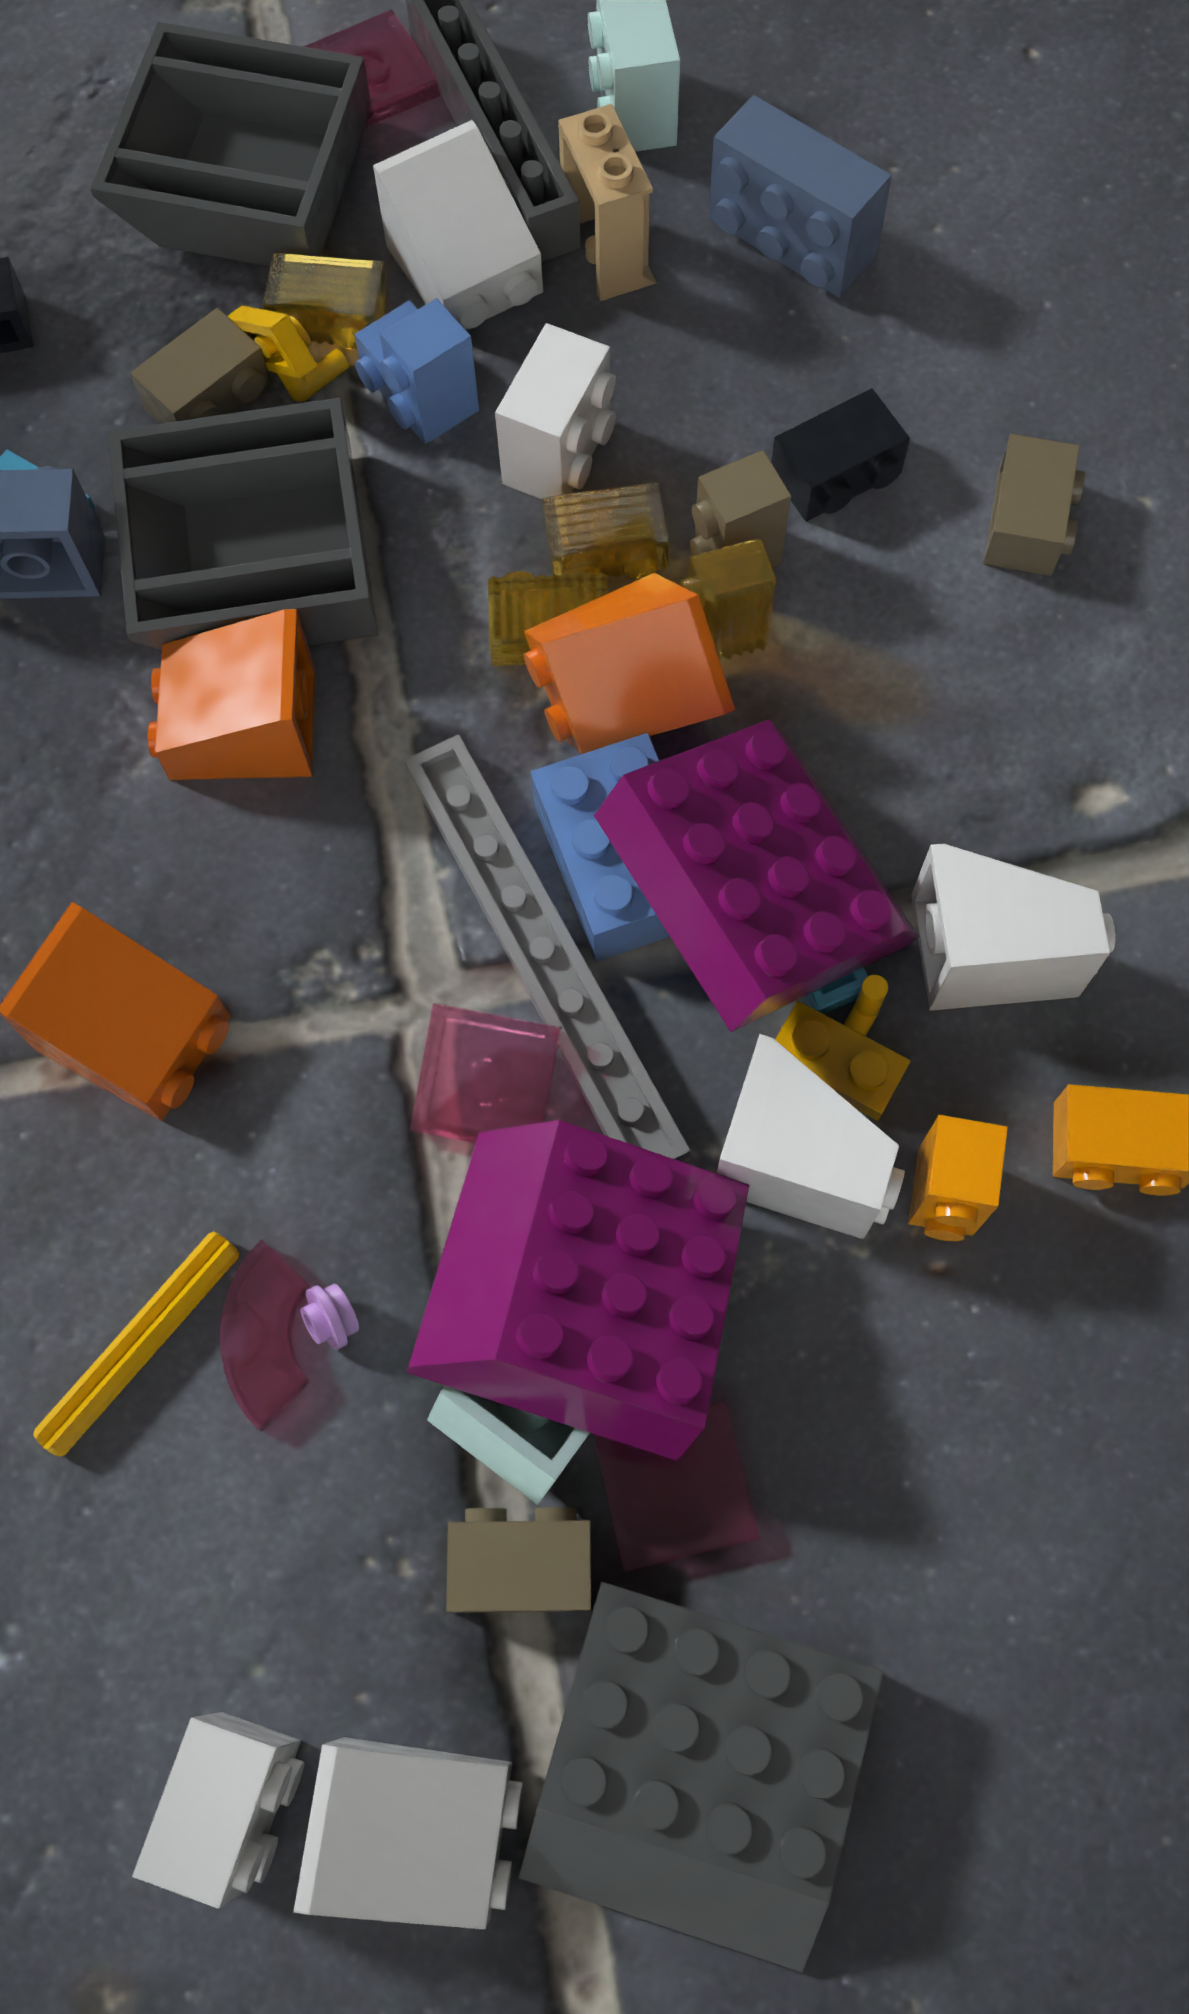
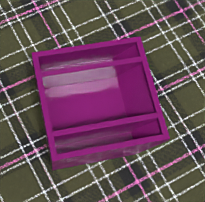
M770 719L624 774L594 814L595 819L730 1032L748 1025L913 943L920 937L787 736Z
M561 1120L479 1132L406 1373L678 1461L705 1429L750 1185Z

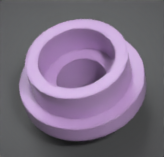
M334 1283L324 1289L315 1285L306 1290L308 1305L302 1307L300 1312L313 1340L317 1344L327 1341L335 1350L346 1346L348 1343L347 1337L359 1331V1324L355 1312L342 1289Z

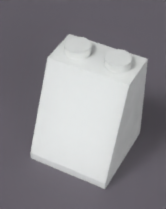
M473 120L373 165L386 246L425 304L437 298L466 330L479 326L486 319L513 306L523 305L534 296L543 292L541 253Z
M946 844L930 845L911 894L916 929L920 936L918 942L929 1010L1079 997L1115 947L1114 922L1109 913L1103 914L1099 892Z
M759 1034L717 1170L719 1175L750 1185L747 1196L748 1203L864 1239L873 1222L884 1225L889 1209H894L905 1170L893 1167L899 1148L896 1142L775 1039Z
M347 1737L322 1744L294 1913L486 1930L491 1919L492 1908L505 1910L508 1898L512 1861L500 1860L499 1855L503 1828H517L523 1782L510 1780L512 1762Z

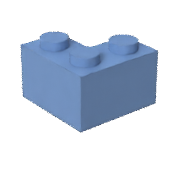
M437 298L419 309L409 300L354 334L359 360L355 362V367L360 379L369 391L375 392L378 390L384 396L397 424L404 430L410 427L425 445L479 411L471 336Z

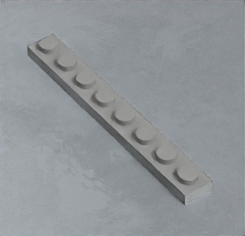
M458 734L404 759L407 772L603 1134L678 1161L689 1158L690 1149L460 735Z

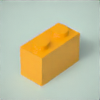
M1068 1084L1054 1101L1053 1177L1073 1179V1186L1081 1189H1109L1114 1186L1115 1182L1138 1184L1139 1191L1149 1195L1165 1196L1180 1193L1181 1188H1185L1189 1184V1094Z
M938 1115L918 1148L908 1224L925 1227L924 1234L938 1240L962 1241L965 1235L973 1236L999 1205L1008 1127Z

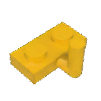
M243 305L227 316L261 347L267 371L277 373L289 395L296 402L307 401L349 368L346 357L338 349H334L316 363L308 350V347L311 346L309 335L301 323L293 316Z
M870 975L864 979L857 1000L844 1024L797 1000L775 1040L854 1108L879 1121L911 1060L866 1037L879 1014L888 992V983L882 976Z

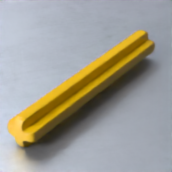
M215 1231L209 1233L34 1429L33 1436L44 1449L59 1457L68 1453L239 1257L237 1248Z

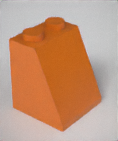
M652 573L524 631L531 650L524 653L525 664L538 688L545 687L551 703V707L544 710L548 725L559 743L566 741L580 754L645 733L653 736L719 717L735 710L699 595L656 573Z
M283 609L162 644L161 668H153L151 675L152 696L155 704H158L157 721L149 722L147 739L151 757L158 758L169 780L312 777L316 669L297 609Z
M71 902L0 1004V1015L36 1052L161 1122L171 1108H178L186 1100L194 1084V1072L206 1054L212 1055L220 1048L229 1030L228 1020L231 1017L217 994L74 902Z

